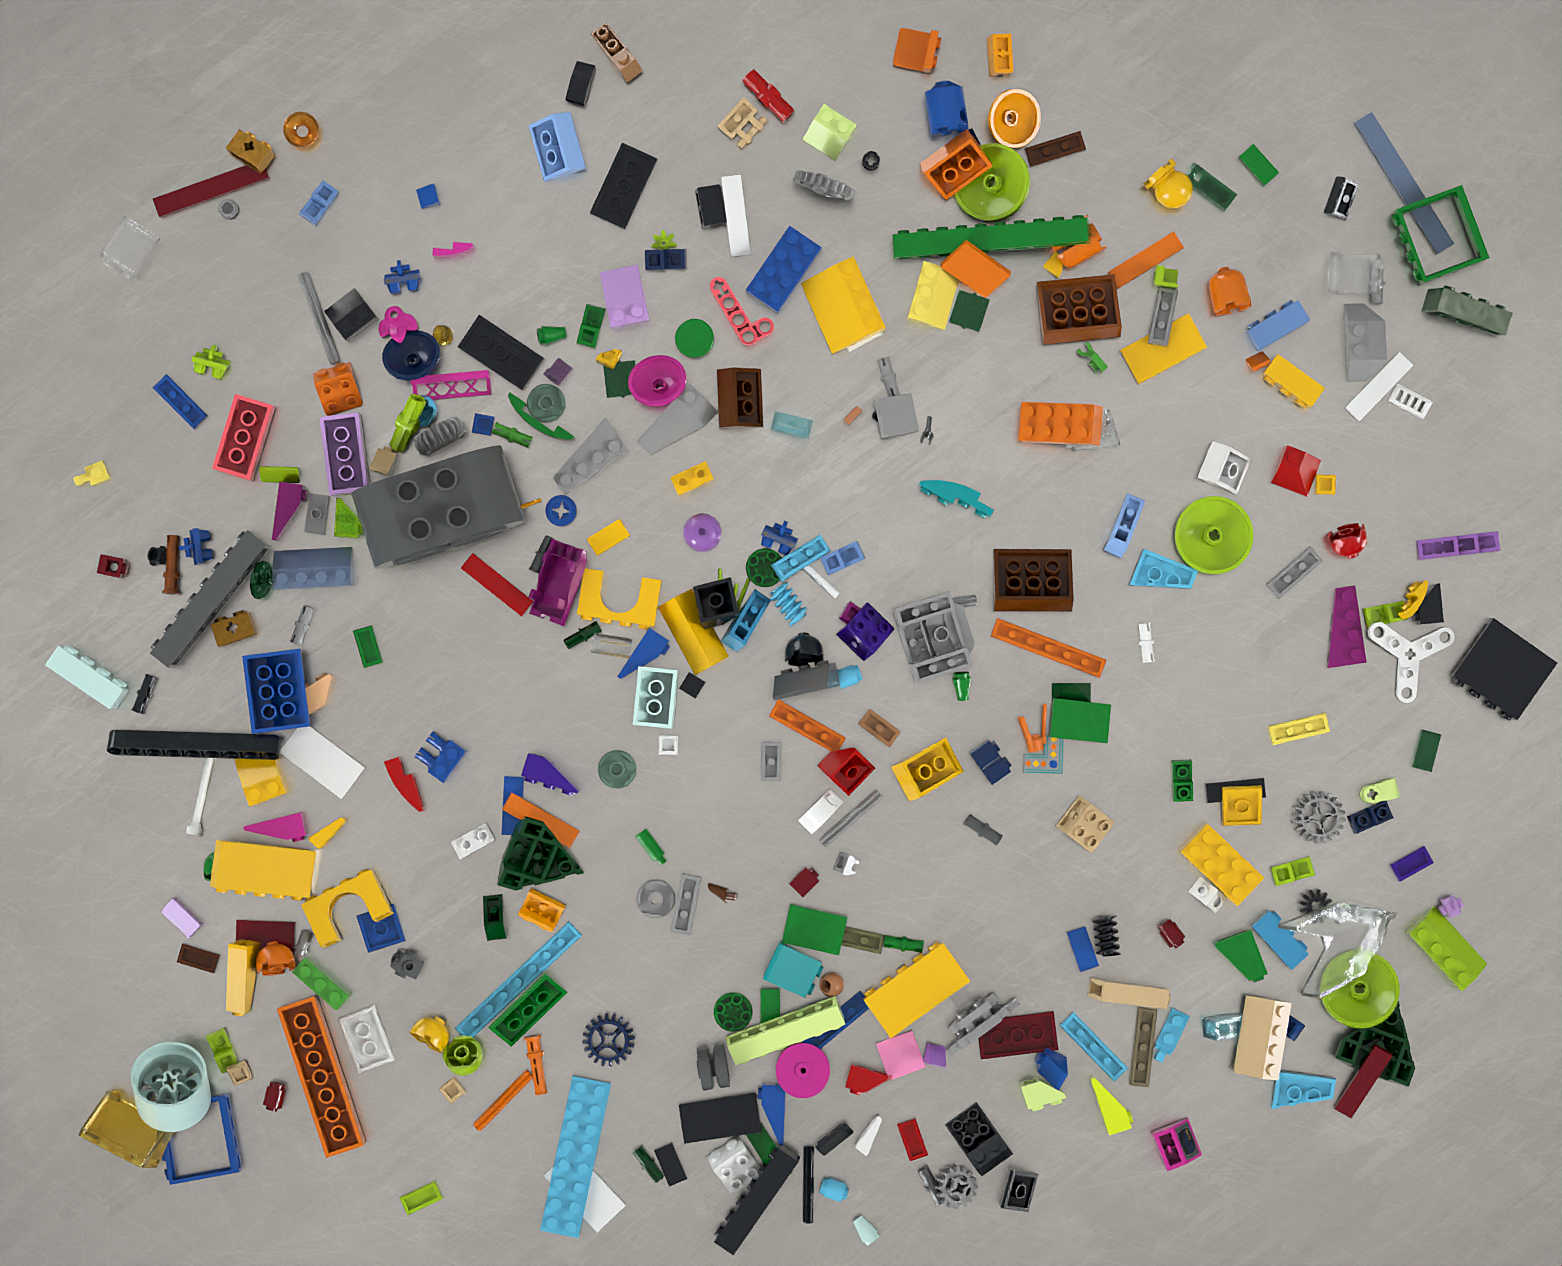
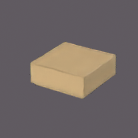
M245 1060L227 1067V1072L234 1086L253 1079Z
M455 1076L439 1088L450 1104L466 1092Z

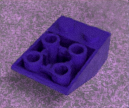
M528 753L521 776L525 777L524 781L537 784V781L544 783L543 787L552 790L558 787L562 789V793L571 796L574 793L580 792V789L549 758Z

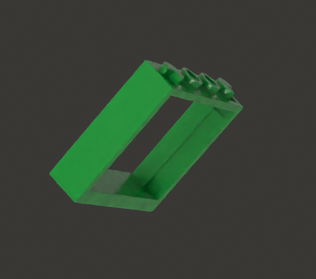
M1462 185L1393 211V222L1395 226L1399 227L1401 232L1399 234L1400 241L1403 245H1406L1408 251L1406 252V257L1409 263L1413 264L1415 269L1413 270V275L1420 285L1490 258ZM1453 196L1476 257L1426 276L1403 214Z

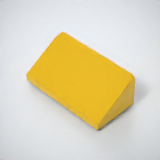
M618 519L587 538V541L598 556L628 538L630 534L622 521Z

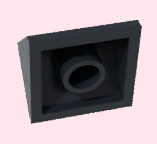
M1009 1166L999 1201L1000 1208L1029 1212L1039 1174Z

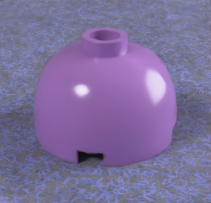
M699 513L690 517L683 528L685 542L691 549L697 552H707L715 548L722 535L720 523L715 517L705 513Z

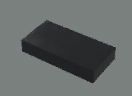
M672 1142L654 1150L669 1187L687 1179Z

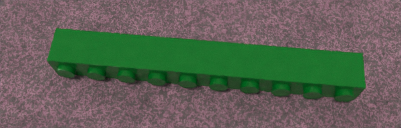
M1074 215L1072 219L1065 220L1064 217H1053V221H1045L1044 218L1033 219V222L1025 223V220H1016L1014 224L995 222L994 226L979 223L971 228H967V225L955 226L956 229L937 227L936 231L921 228L913 233H909V230H900L898 234H892L893 252L896 260L949 256L965 240L975 245L984 253L1090 244L1089 220L1084 218V215Z

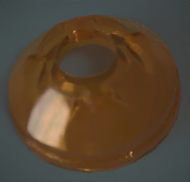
M295 112L285 120L283 133L291 145L303 148L315 142L319 134V127L316 119L309 113ZM300 126L308 128V134L304 137H300L297 134V129Z

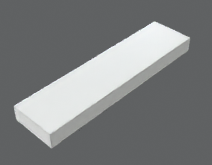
M1398 352L1345 409L1359 422L1408 372L1413 364Z

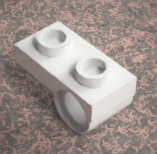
M485 823L452 841L451 844L459 858L462 859L493 842L495 839Z

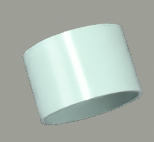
M163 1042L146 1049L134 1062L131 1070V1084L139 1116L147 1125L159 1131L176 1132L192 1127L204 1117L210 1106L211 1092L206 1064L197 1050L180 1042Z

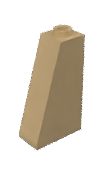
M1090 977L1088 997L1100 1001L1167 1009L1171 1000L1170 990L1162 987Z

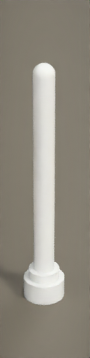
M206 758L193 820L189 826L187 825V834L201 836L202 834L200 820L214 758Z

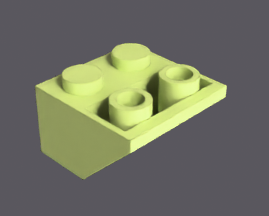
M1038 1077L1019 1083L1028 1110H1041L1044 1108L1043 1105L1048 1103L1057 1105L1063 1102L1062 1099L1066 1098L1061 1089H1055L1050 1083Z

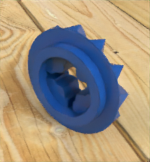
M557 495L548 501L545 513L552 524L565 526L574 520L577 510L571 498L565 495ZM561 502H563V508L569 511V513H563L561 519H559V513L553 511V509L560 508Z

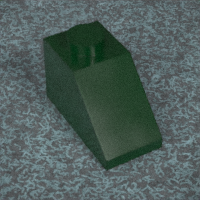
M503 895L483 896L484 929L487 941L507 939Z

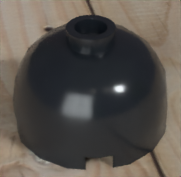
M799 633L798 636L790 639L785 647V662L788 660L789 665L796 667L809 665L808 663L812 662L817 665V662L824 660L823 646L817 638L810 636L809 633Z

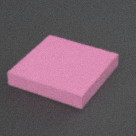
M912 1030L876 1043L886 1073L892 1076L891 1080L926 1067Z

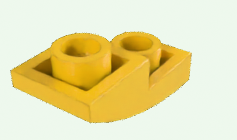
M1427 580L1415 581L1409 586V592L1405 595L1408 600L1402 604V610L1398 613L1402 620L1412 617L1421 605L1428 587Z

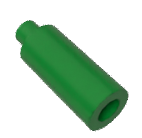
M647 829L635 836L653 862L656 860L660 866L666 862L662 856L665 853Z

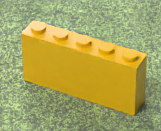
M216 839L210 886L216 888V892L221 893L235 890V894L240 895L254 892V896L265 897V894H273V898L284 899L285 895L291 896L292 900L303 901V897L310 898L316 851Z
M935 942L928 947L929 952L924 955L922 953L918 954L912 959L913 963L908 967L906 965L901 966L896 970L897 974L894 977H886L880 982V987L877 989L872 987L864 993L866 997L863 1000L890 1038L970 982L943 942L940 944Z

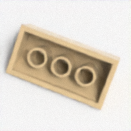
M1246 995L1233 1073L1262 1079L1279 1080L1292 1003Z

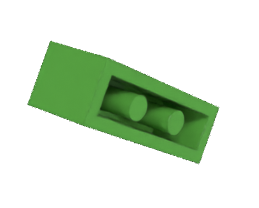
M308 956L292 972L336 1011L352 995Z

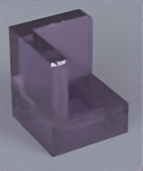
M557 358L543 375L560 388L574 369L562 359Z

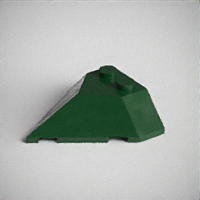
M525 816L516 824L501 860L497 885L516 891L523 889L524 886L532 884L536 886L563 879L567 875L583 874L584 871L543 821Z
M1399 1000L1395 1010L1385 1021L1373 1027L1357 1028L1343 1038L1335 1059L1358 1070L1376 1044L1392 1053V1058L1378 1078L1409 1087L1415 1071V1065L1410 1052L1404 1020L1399 1008Z

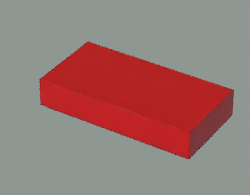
M916 1118L898 1123L897 1126L909 1161L928 1156Z

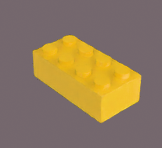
M1207 823L1179 850L1192 865L1236 906L1264 879L1247 860Z

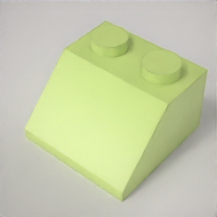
M823 104L803 140L836 161L856 130L857 125L826 104Z

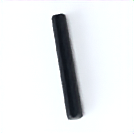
M804 1146L803 1223L812 1224L814 1214V1146Z

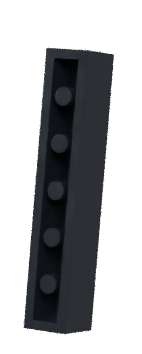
M782 1144L778 1148L774 1147L768 1155L771 1159L767 1164L763 1163L757 1171L759 1173L757 1179L752 1178L746 1187L749 1189L745 1195H740L735 1203L738 1205L736 1209L729 1211L725 1217V1220H727L725 1225H720L714 1233L716 1236L714 1243L732 1255L736 1253L799 1162L800 1156Z

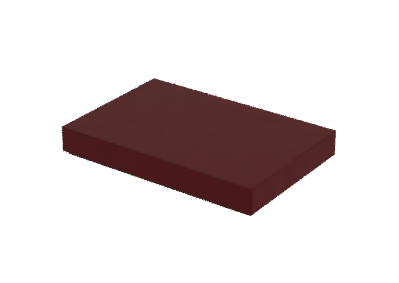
M236 920V941L243 939L260 942L259 951L267 946V943L276 941L278 944L290 948L295 957V948L293 947L295 946L296 922Z

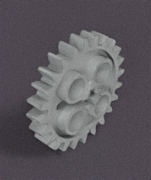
M796 170L793 180L802 185V187L829 198L832 196L838 199L853 200L856 192L847 184L821 173L815 174L809 171Z

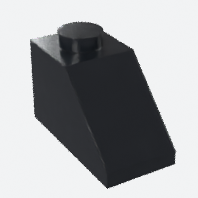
M1440 583L1433 584L1428 589L1421 605L1413 614V619L1417 621V625L1444 622Z

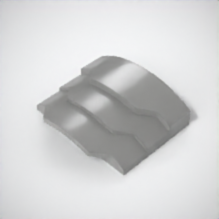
M950 591L893 608L899 635L915 683L918 684L973 666L970 653L975 643L965 610L962 605L953 601Z

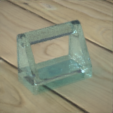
M775 411L771 431L809 440L813 420Z

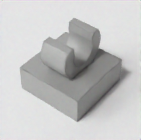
M840 851L833 870L847 876L855 874V871L851 869L853 863L859 864V861L855 860V857Z

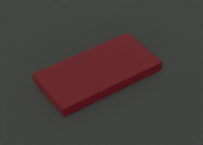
M1054 1011L1006 1016L1000 1023L978 1038L981 1060L1043 1052L1045 1048L1053 1051L1059 1050Z

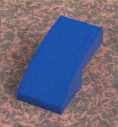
M1086 927L1067 932L1080 973L1098 967L1099 964Z

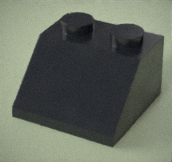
M356 288L352 289L324 311L347 342L351 341L379 319Z
M731 577L693 586L700 622L704 629L724 625L739 615Z

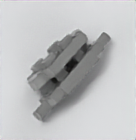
M993 993L983 1000L981 997L972 1003L973 1007L968 1011L966 1009L960 1011L956 1015L957 1019L954 1020L955 1022L948 1027L952 1034L955 1033L958 1038L955 1041L956 1043L946 1049L948 1053L952 1056L955 1052L973 1043L1000 1023L1003 1018L1020 1005L1016 998L1007 1005L1000 1006L998 1003L999 998ZM982 1015L984 1019L974 1025L973 1021Z

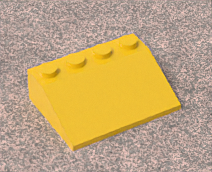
M854 256L831 266L801 283L832 354L886 330Z

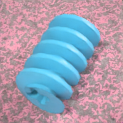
M785 582L770 593L773 594L770 600H778L775 607L782 606L780 613L787 612L784 619H792L789 623L792 626L807 615L804 614L807 607L800 608L803 602H795L798 595L791 596L790 594L793 589L786 590L788 582Z

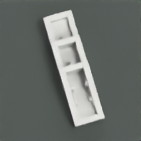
M741 175L721 177L731 257L751 255Z

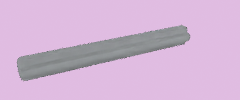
M302 272L298 274V278L329 363L336 364L340 362V358L309 274Z

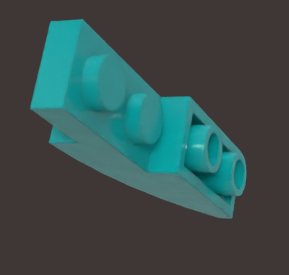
M942 480L920 481L918 485L921 487L920 491L929 496L931 493L938 497L937 501L946 506L948 503L952 505L955 499H958V504L967 509L969 506L976 510L975 514L984 519L986 516L990 518L994 509L978 501L981 495L980 492L967 486Z

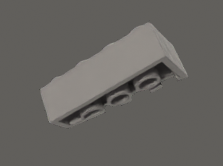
M606 417L554 475L553 479L564 495L629 451Z

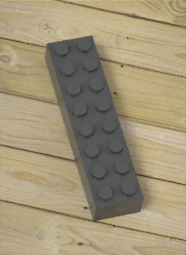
M247 530L239 534L236 539L238 541L234 547H229L225 552L224 556L226 558L222 563L218 562L213 567L212 572L214 573L209 579L206 577L201 582L199 592L197 594L193 593L189 597L187 607L185 609L181 608L175 615L176 621L173 624H168L163 631L164 636L160 640L157 639L150 647L153 649L150 654L167 668H175L270 549L271 545L254 532Z

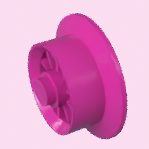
M807 1043L794 1044L785 1049L779 1056L776 1064V1078L779 1085L787 1094L796 1098H810L820 1093L826 1086L830 1075V1066L825 1054L816 1046Z

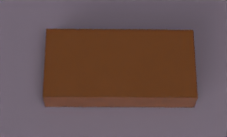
M182 943L177 963L214 974L220 954Z

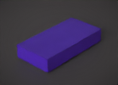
M1422 846L1389 865L1398 881L1401 882L1434 862L1425 846Z

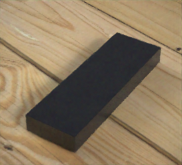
M1264 778L1206 783L1207 803L1222 802V787L1261 785L1262 798H1266Z

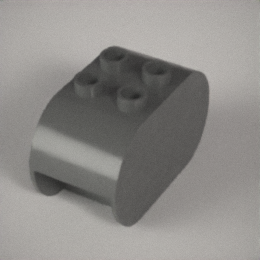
M501 445L486 447L373 482L351 492L375 569L402 565L427 558L451 548L495 536L525 522Z

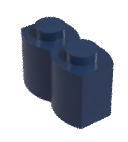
M987 739L970 751L969 754L990 784L993 785L1011 772L1009 767L1012 765L1006 757L1002 758L999 755L998 751H1000V748L996 742H990Z

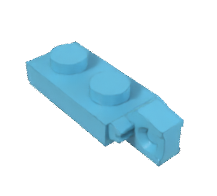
M1171 1008L1155 1041L1154 1048L1158 1049L1154 1057L1155 1060L1162 1063L1166 1054L1171 1055L1190 1018L1189 1015Z

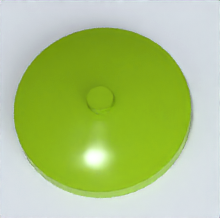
M988 143L980 146L993 166L955 193V197L961 208L970 216L978 220L994 222L1010 217L1021 208L1028 196L1031 180L1028 166L1019 153L1003 144Z
M1209 496L1196 500L1184 509L1175 527V544L1181 558L1191 568L1205 574H1222L1235 569L1247 558L1253 544L1254 532L1248 514L1239 504L1225 497Z
M1356 950L1341 954L1330 962L1323 973L1320 992L1324 1007L1336 1021L1352 1028H1369L1382 1023L1393 1013L1399 1000L1400 985L1394 968L1387 960L1369 951Z

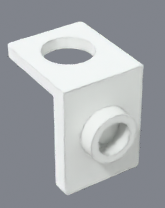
M1199 877L1188 891L1214 913H1217L1227 900L1225 895L1202 877ZM1220 897L1218 904L1213 906L1214 901Z

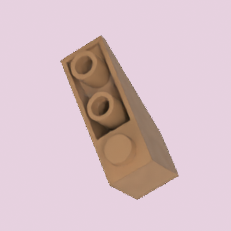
M607 22L591 33L592 37L626 82H629L643 71L635 57Z

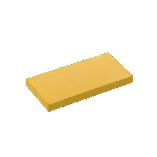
M1188 313L1172 322L1168 347L1148 344L1149 335L1121 349L1120 352L1137 384H1140L1202 351L1207 346Z

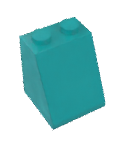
M779 941L764 972L763 979L805 998L807 994L811 995L815 987L813 980L815 976L820 977L824 967L821 966L822 961Z

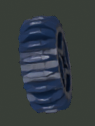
M605 1013V1020H602V1017L598 1015V1023L592 1019L590 1022L593 1027L586 1025L585 1028L590 1033H583V1036L588 1037V1039L583 1040L582 1044H589V1046L584 1048V1051L591 1050L588 1057L592 1058L595 1055L594 1063L602 1059L601 1066H604L605 1062L609 1061V1066L611 1067L613 1065L612 1060H615L616 1064L619 1065V1057L625 1061L627 1057L624 1053L631 1055L632 1051L627 1048L634 1047L635 1044L630 1043L629 1040H634L635 1036H629V1033L633 1032V1028L626 1029L629 1025L628 1021L624 1025L621 1024L623 1021L622 1016L616 1021V1014H613L612 1019H609L608 1013ZM612 1024L618 1028L613 1032H607L601 1026ZM595 1030H597L601 1037V1042L596 1047L593 1044V1033ZM623 1032L625 1044L621 1050L618 1047L616 1038ZM616 1033L612 1039L613 1044L605 1043L601 1046L606 1039L604 1036L608 1035L609 1037V1035L613 1036ZM604 1048H610L616 1054L608 1056L601 1054L600 1051Z

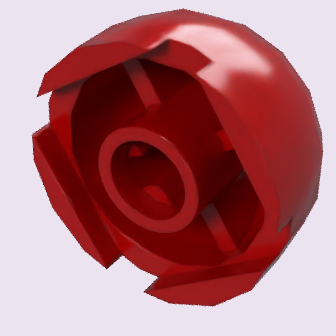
M1359 523L1346 524L1338 527V532L1333 534L1331 531L1328 533L1327 538L1332 551L1342 557L1355 558L1359 556V553L1367 545L1368 539L1364 524H1362V527H1359Z

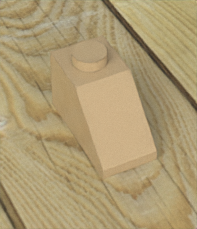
M390 447L378 448L369 469L391 477L393 476L399 455L394 453L395 450Z

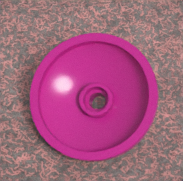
M655 355L645 358L636 364L629 375L628 386L632 396L638 402L648 406H662L674 401L681 395L686 386L687 377L684 367L678 360L666 355Z

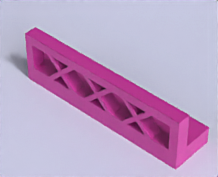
M489 370L426 375L422 378L411 380L413 394L418 395L417 386L426 385L430 389L426 396L431 397L432 400L492 395ZM478 380H486L487 391L479 392L473 386ZM459 382H465L469 386L465 393H459L454 389ZM445 383L450 389L445 395H439L435 389L439 384Z

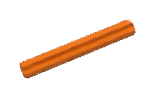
M525 1070L474 1122L473 1126L478 1131H481L533 1078L532 1074Z

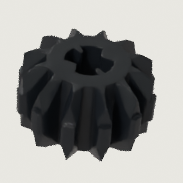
M1317 889L1315 894L1313 890H1309L1310 897L1303 894L1302 897L1306 901H1299L1300 905H1305L1304 908L1300 909V912L1304 913L1307 911L1304 918L1308 919L1311 916V922H1315L1317 917L1322 922V915L1330 916L1326 910H1333V907L1327 906V904L1332 902V899H1326L1328 896L1326 892L1321 895L1320 889ZM1313 902H1320L1318 910L1312 909L1314 907L1312 906Z

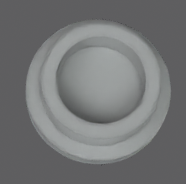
M225 199L219 204L218 210L222 217L230 219L238 213V205L231 199Z

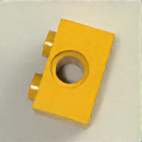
M706 461L670 477L678 496L714 480Z

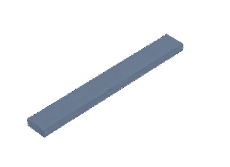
M1371 112L1356 121V127L1405 205L1425 199L1426 197L1374 114ZM1430 204L1410 211L1436 254L1454 244Z

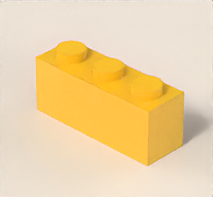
M1279 354L1275 355L1262 373L1267 383L1272 386L1276 384L1281 388L1279 391L1287 397L1291 395L1296 399V404L1304 409L1306 407L1311 408L1325 389V387Z

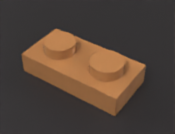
M871 709L867 711L858 723L888 747L892 745L901 733Z

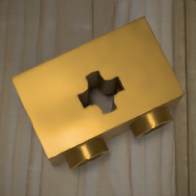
M240 129L226 146L227 151L232 157L262 174L275 156L271 150L272 147L263 140L260 142L256 140V137L251 132L246 131L245 133Z
M244 610L233 613L234 617L226 619L223 616L214 619L215 623L210 625L218 647L258 635L250 612L245 613ZM231 623L238 626L235 629V633L234 631H229V628L232 627Z

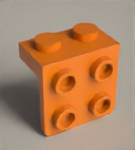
M901 28L899 30L893 65L930 73L931 68H936L938 57L934 56L935 48H940L941 37H938L939 31L931 30V33Z
M350 362L338 363L335 367L322 368L313 373L314 385L327 416L362 405V399L353 377V369Z

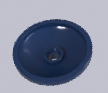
M419 330L407 331L402 343H398L393 339L389 340L384 347L382 361L386 371L393 377L401 380H416L428 375L435 369L440 360L441 352L437 340L429 333Z

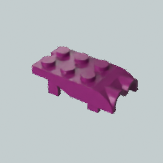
M552 539L548 551L544 553L542 559L544 562L538 575L537 589H531L528 597L534 599L529 614L543 619L545 615L549 616V621L564 626L586 567L587 556L586 551Z

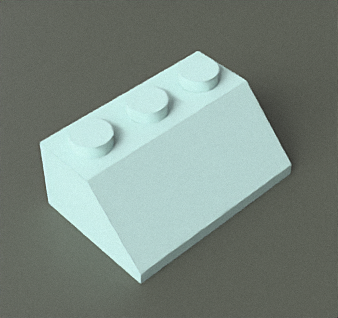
M638 666L633 725L674 728L679 670Z

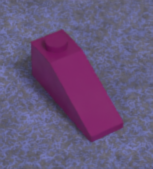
M279 482L272 540L279 541L302 507L303 501H306L307 490L304 485Z

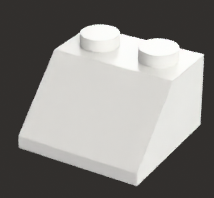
M1212 441L1198 478L1237 495L1252 459L1230 446Z

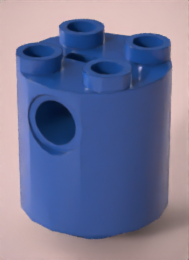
M951 81L936 82L931 90L925 92L931 135L941 134V136L952 135V131L955 130L957 132L969 130L963 87Z

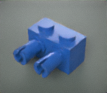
M433 731L429 735L432 738L428 737L426 742L440 751L439 756L434 757L421 747L418 752L422 755L416 753L414 757L428 766V773L442 783H445L468 751L454 740L445 741Z

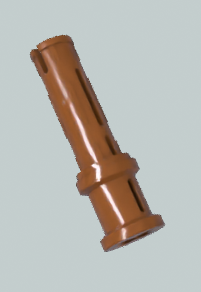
M167 535L166 572L163 574L165 580L162 594H180L178 590V578H180V573L178 572L179 535Z

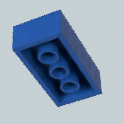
M789 225L746 288V293L778 314L821 252L822 247Z

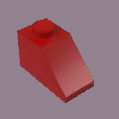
M853 1064L851 1065L845 1088L850 1089V1093L861 1095V1093H867L888 1082L892 1076Z

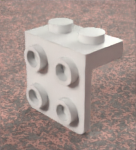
M740 1136L729 1140L706 1157L713 1171L730 1193L737 1192L747 1185L752 1178L755 1179L759 1176L757 1171L760 1166L749 1153Z

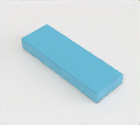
M818 535L771 566L782 582L831 550L822 536Z

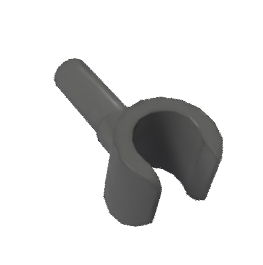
M931 416L927 417L926 428L920 439V442L923 443L924 438H928L930 441L929 445L934 437L931 432Z

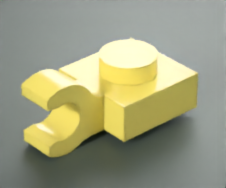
M103 460L84 467L86 473L73 478L77 486L89 481L91 486L111 479Z

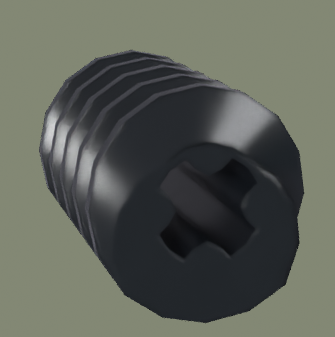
M1117 915L1097 917V919L1092 921L1098 924V927L1094 928L1093 931L1099 932L1094 938L1100 940L1095 946L1101 947V950L1097 951L1096 954L1102 955V957L1121 955L1120 952L1115 951L1120 948L1119 944H1115L1120 939L1117 936H1113L1119 931L1112 928L1118 923L1111 920L1117 917Z

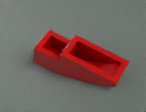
M401 757L384 761L387 772L400 794L417 811H424V805L414 773L406 775Z

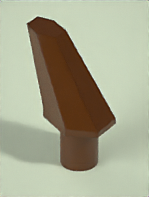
M711 883L708 884L709 891L725 903L728 900H737L738 894L729 892L728 888Z

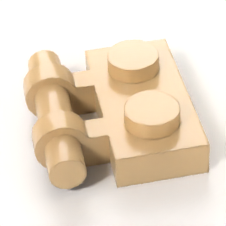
M743 97L717 127L731 140L738 135L741 139L736 145L742 149L752 141L751 138L758 131L760 132L764 128L763 125L768 120L763 115L756 120L753 116L758 110ZM750 122L753 126L745 133L741 129Z

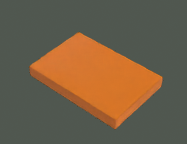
M967 240L941 262V268L984 298L988 297L1011 276L1009 269Z

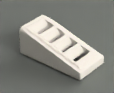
M1396 384L1387 400L1421 420L1424 419L1433 403L1429 399L1399 384ZM1402 391L1403 394L1399 401L1395 400L1399 392ZM1407 395H1409L1410 398L1408 399L1406 405L1403 404L1404 399ZM1415 398L1417 402L1415 403L1414 407L1411 408L1410 405ZM1421 402L1424 403V406L1422 407L1421 411L1418 412L1417 409L1420 406Z
M879 1114L873 1118L854 1143L855 1148L865 1156L869 1154L881 1124L882 1117Z

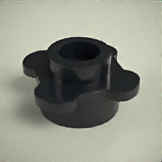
M165 546L150 548L147 557L151 566L156 564L164 565L166 563Z

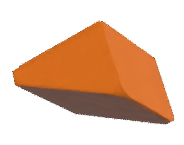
M1262 351L1246 359L1251 372H1255L1271 362Z

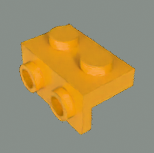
M531 888L518 912V916L522 917L525 921L538 925L543 930L553 932L566 905Z

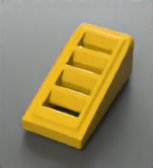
M345 817L337 819L310 836L308 840L318 849H322L347 822V819Z

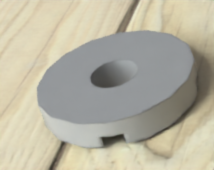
M659 879L645 882L639 888L636 896L638 908L645 916L650 918H661L667 915L673 909L675 903V893L672 887L667 882ZM658 893L661 896L659 904H653L650 901L652 894Z

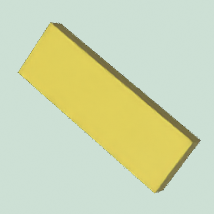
M1326 713L1268 726L1272 745L1330 732Z

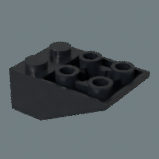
M977 1102L945 1124L981 1176L1013 1155V1152Z

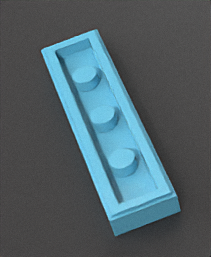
M1074 1012L1060 1024V1027L1114 1082L1128 1069Z

